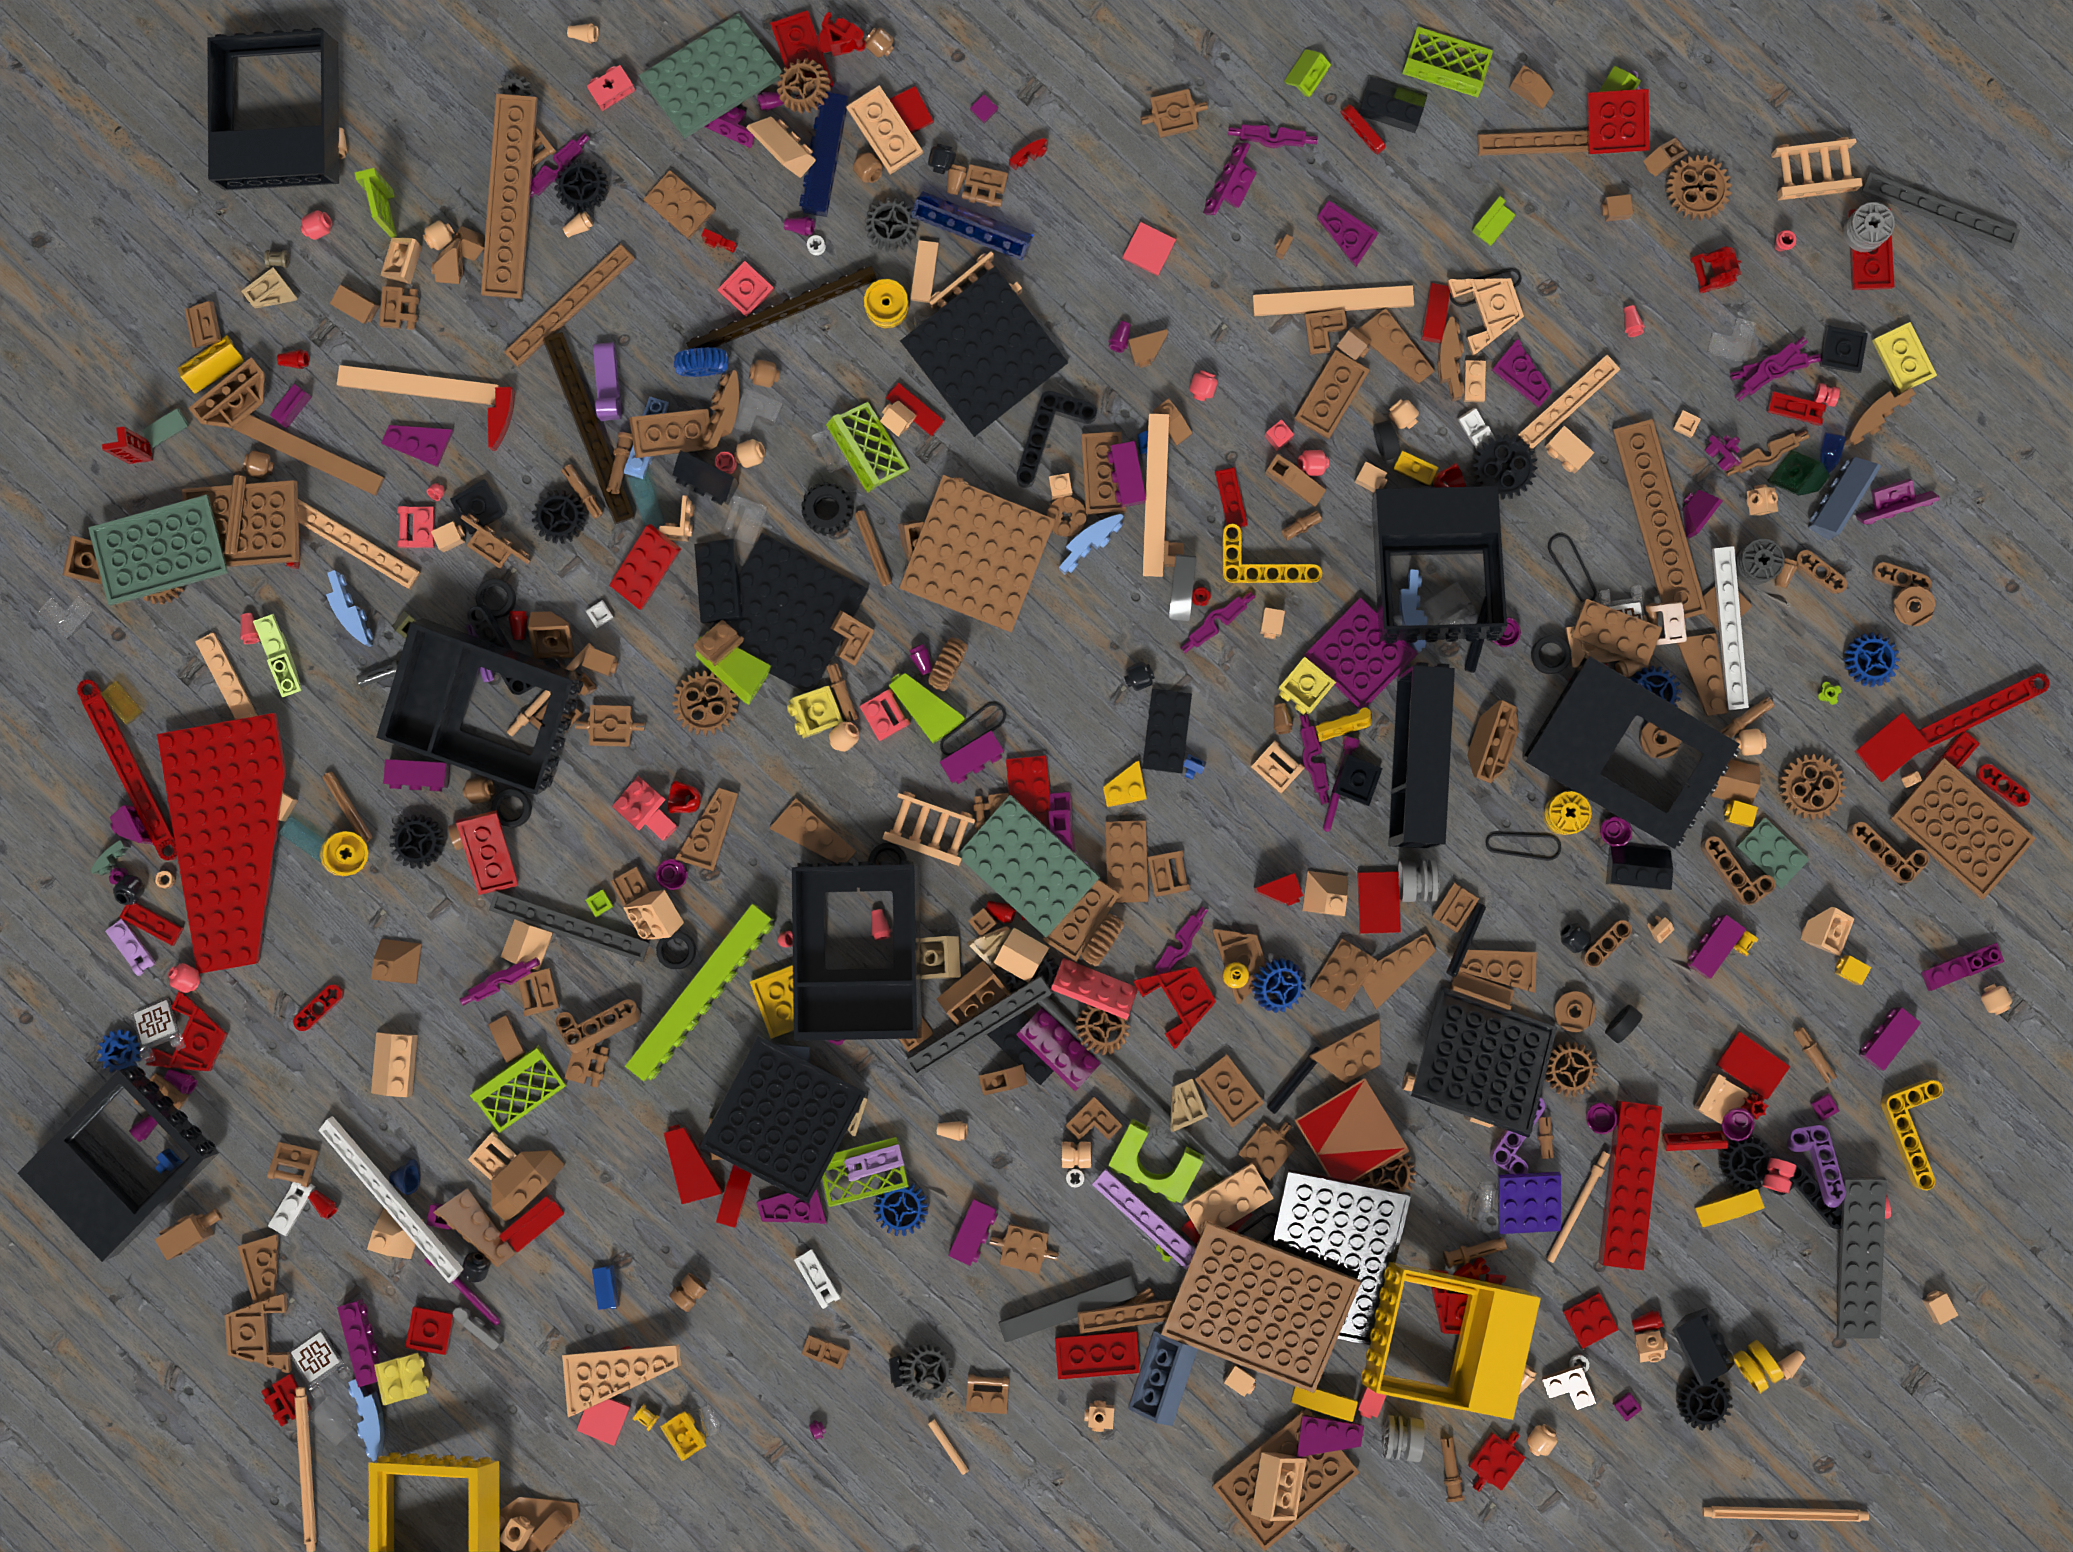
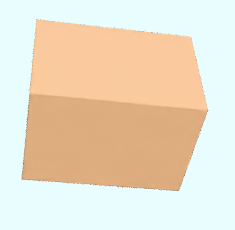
M392 238L380 276L411 285L422 249L417 240L413 238Z
M514 919L501 958L517 964L521 961L526 963L537 957L540 965L532 969L539 971L553 932Z
M1013 928L994 963L1029 983L1049 947Z

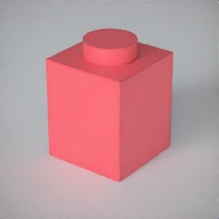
M1281 419L1265 433L1264 437L1278 451L1293 439L1294 433Z
M660 809L646 822V825L662 841H666L679 827Z
M1364 1385L1357 1404V1409L1360 1410L1359 1414L1370 1419L1372 1416L1378 1418L1386 1395L1375 1393Z

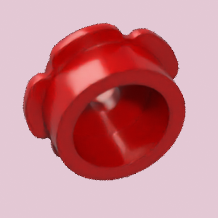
M1205 587L1194 589L1192 602L1196 606H1206L1211 598L1210 592Z

